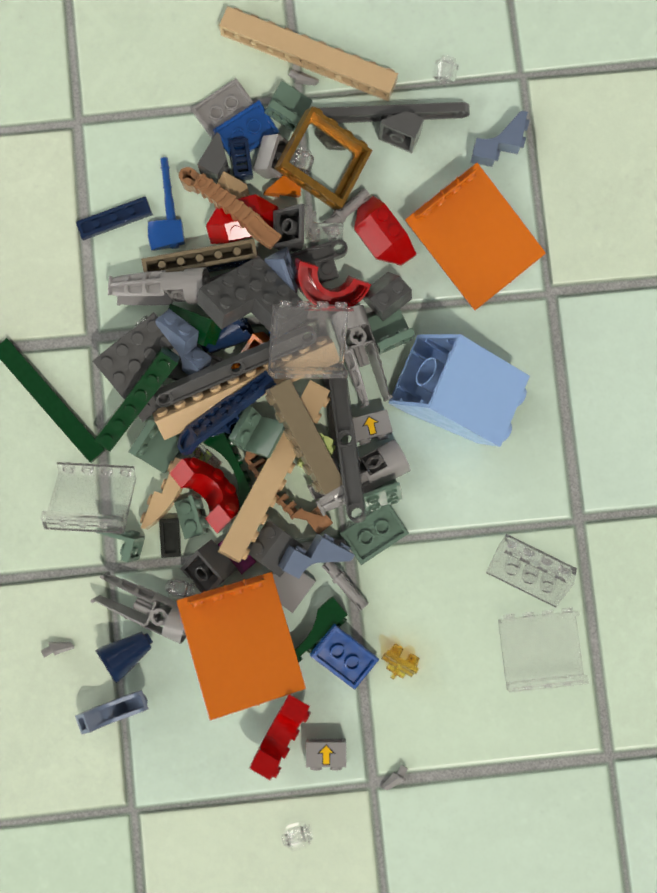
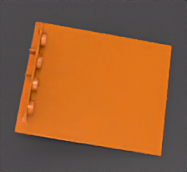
M475 163L462 175L456 177L452 183L440 190L438 194L405 219L474 310H477L546 254L478 163Z
M272 572L246 580L243 579L236 583L224 585L176 601L210 721L306 689Z

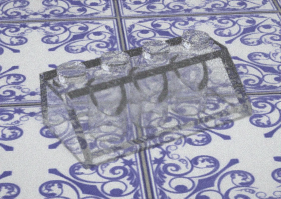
M506 534L499 544L486 573L556 608L574 585L577 568Z

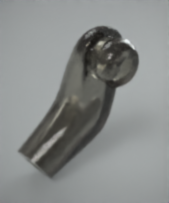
M315 129V136L327 149L346 150V148L321 130Z

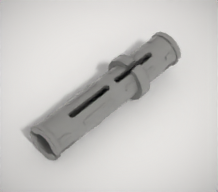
M363 188L345 203L343 208L334 210L333 214L321 223L324 230L329 233L337 225L344 223L351 213L371 198L369 192Z
M326 562L322 566L333 579L332 582L336 583L359 611L369 604L345 576L346 573L341 571L334 562Z

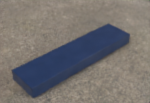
M144 196L76 221V225L84 241L153 214L148 200Z

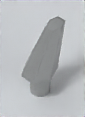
M292 69L289 73V76L295 80V84L317 85L319 83L318 79L303 72L298 73Z
M49 642V646L41 650V653L45 658L52 653L57 655L74 649V646L70 642Z
M401 765L398 772H393L381 788L389 790L406 781L404 776L408 768Z

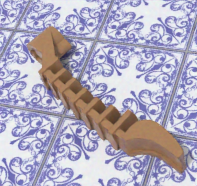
M185 167L180 170L179 179L186 191L197 194L201 193L204 199L208 198L211 204L215 202L218 209L223 208L226 215L231 214L232 220H238L242 229L246 228L247 232L259 243L271 250L282 238V235L270 227L251 207H247L243 201H239L235 195H231L227 189H223L220 184H216L206 174H199L191 167Z
M246 451L245 461L249 465V470L253 471L257 479L260 474L257 468L265 464L266 459L263 457L252 463L251 461L255 460L258 455ZM286 492L280 497L276 493L275 496L278 497L276 503L283 507L284 512H287L292 520L295 518L306 520L318 534L333 524L327 514L325 516L322 515L318 506L311 512L304 511L301 507L297 510L295 508L297 504L294 500L287 505L284 503L289 498Z

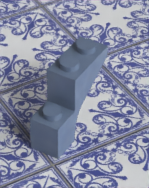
M519 112L497 137L491 139L476 138L470 163L492 167L494 161H498L500 151L518 154L520 148H524L526 137L523 134L524 131H527L529 119H527L528 112Z
M170 309L156 319V325L178 352L182 361L183 372L189 376L210 366L211 356L197 346L199 334L197 329Z
M317 533L308 550L298 545L296 548L289 545L278 566L286 573L300 579L302 573L312 564L351 561L355 555L349 551L351 547L341 542L338 545L334 543L335 539L327 534L321 536Z
M140 690L75 715L81 735L148 710L147 697Z

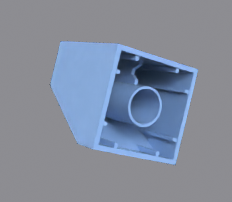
M418 334L392 393L393 397L389 400L388 404L478 444L501 447L502 442L511 434V421L517 407L526 398L527 391L525 387L530 376L461 334Z

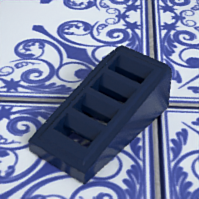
M248 139L229 140L234 177L240 181L252 180L253 171ZM245 146L243 150H234L235 147ZM245 154H246V157H239V158H236V157H235V155H245ZM245 162H247V165L237 166V164H236V163H245Z

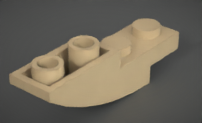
M175 457V460L170 462L168 471L171 472L182 459ZM170 474L167 479L163 480L161 485L163 492L154 491L153 494H150L147 501L149 507L140 519V523H142L141 528L149 529L155 525L159 519H162L180 496L183 488H180Z

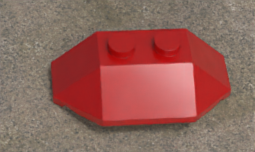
M257 194L237 198L239 201H243L247 207H251L255 213H258L273 228V211L279 210L278 206ZM216 207L206 224L211 244L231 243L252 237L246 228L242 229L238 220H232L231 214L226 215L223 208L218 209Z
M372 196L358 208L354 230L376 260L402 266L417 255L407 232L385 203Z

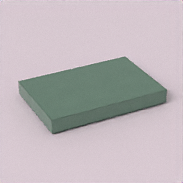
M386 504L366 515L362 522L354 523L340 534L347 545L351 547V551L360 565H363L408 535L409 532L391 505Z

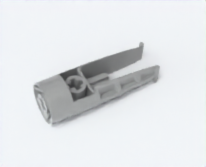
M206 267L186 268L180 272L161 270L117 277L109 276L108 295L117 296L118 306L121 304L170 305L173 302L184 301L188 304H197L199 288L210 283L211 279Z
M357 305L332 314L330 318L342 355L362 403L360 408L363 409L369 405L359 367L371 364L383 400L386 402L393 396L389 395L382 361L364 306Z
M394 439L359 458L363 493L373 491L377 487L411 471L404 453ZM310 484L307 486L314 500L320 498L316 501V504L323 516L326 515L325 512L345 504L343 485L326 495L319 494V492L316 493Z
M110 572L100 576L106 582L139 598L134 602L133 609L101 595L91 599V603L97 602L108 610L123 616L125 619H129L179 644L183 643L186 639V634L175 600L141 585L112 576Z

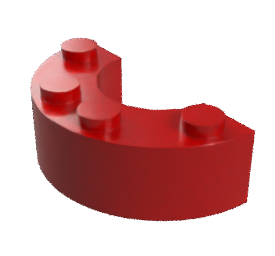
M297 258L295 259L294 277L298 289L307 300L321 309L340 311L353 307L365 297L370 289V283L349 275L346 281L339 287L333 289L324 288L318 279V266Z
M192 457L183 458L169 473L180 488L192 489L205 499L209 507V515L205 519L217 534L237 515L239 500L236 488L227 480L222 470Z
M290 694L287 696L259 746L249 769L270 781L272 777L276 779L282 768L279 766L281 759H285L290 751L288 747L290 741H295L300 732L298 727L302 721L306 723L311 714L308 711L309 705Z

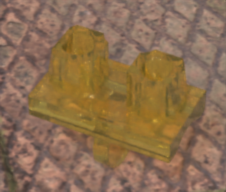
M394 644L390 650L385 652L381 659L389 663L386 669L392 672L390 675L391 679L394 680L396 676L403 679L406 674L412 677L419 670L417 668L419 657L410 653L407 659L404 660L400 657L404 649L397 644Z

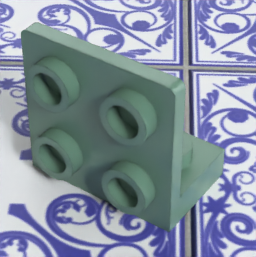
M281 81L264 113L294 132L305 110L311 106L312 100L284 81Z
M400 309L385 321H382L377 315L368 318L379 355L407 343L415 337L413 328L409 329Z
M248 406L244 409L228 439L240 450L270 458L285 427L277 420L261 416L252 406Z
M149 419L130 448L129 453L162 473H166L170 462L174 461L179 453L177 447L179 437L173 436L164 440L156 423Z
M396 479L377 487L373 491L364 493L366 511H376L383 505H393L402 499L401 486Z
M194 494L188 495L189 498L174 502L184 539L208 533L209 523L201 511L204 509L201 498Z
M116 525L97 529L96 533L126 541L120 549L121 561L132 562L140 559L145 537L140 536V532L134 530L122 531V527Z

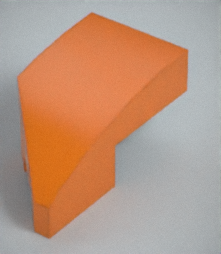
M282 176L265 190L263 195L272 197L283 195L299 198L301 196V187L287 177Z

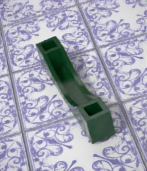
M166 346L162 347L124 401L97 433L94 440L96 443L111 452L176 367L180 356Z
M224 432L209 437L203 443L219 452L233 469L239 490V513L252 489L249 484L251 478L247 470H242L240 464L243 461L239 453H234L232 447L235 445L228 439L230 436L226 437Z
M333 596L318 608L312 630L307 638L295 648L298 663L303 659L301 656L306 651L308 653L312 652L317 645L316 642L323 638L334 624L340 627L347 621L345 618L348 615L347 612Z

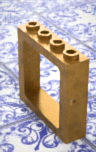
M312 106L305 110L274 169L333 210L343 208L373 150L368 147L366 142L355 138L351 131L340 127L337 121L326 117L322 110ZM309 124L317 127L353 154V158L334 193L290 163Z

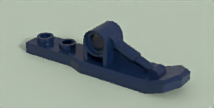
M265 370L236 393L225 397L186 426L180 434L177 444L183 456L192 454L209 437L224 432L231 434L240 418L239 414L266 393L265 390L276 385L269 373Z

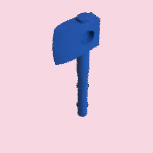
M167 157L160 158L167 220L148 222V239L152 251L167 248L177 249L179 245L185 244L182 220H176L169 173L170 167Z

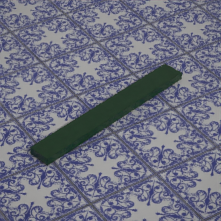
M7 338L0 343V360L90 463L95 461L106 450L94 441V436Z

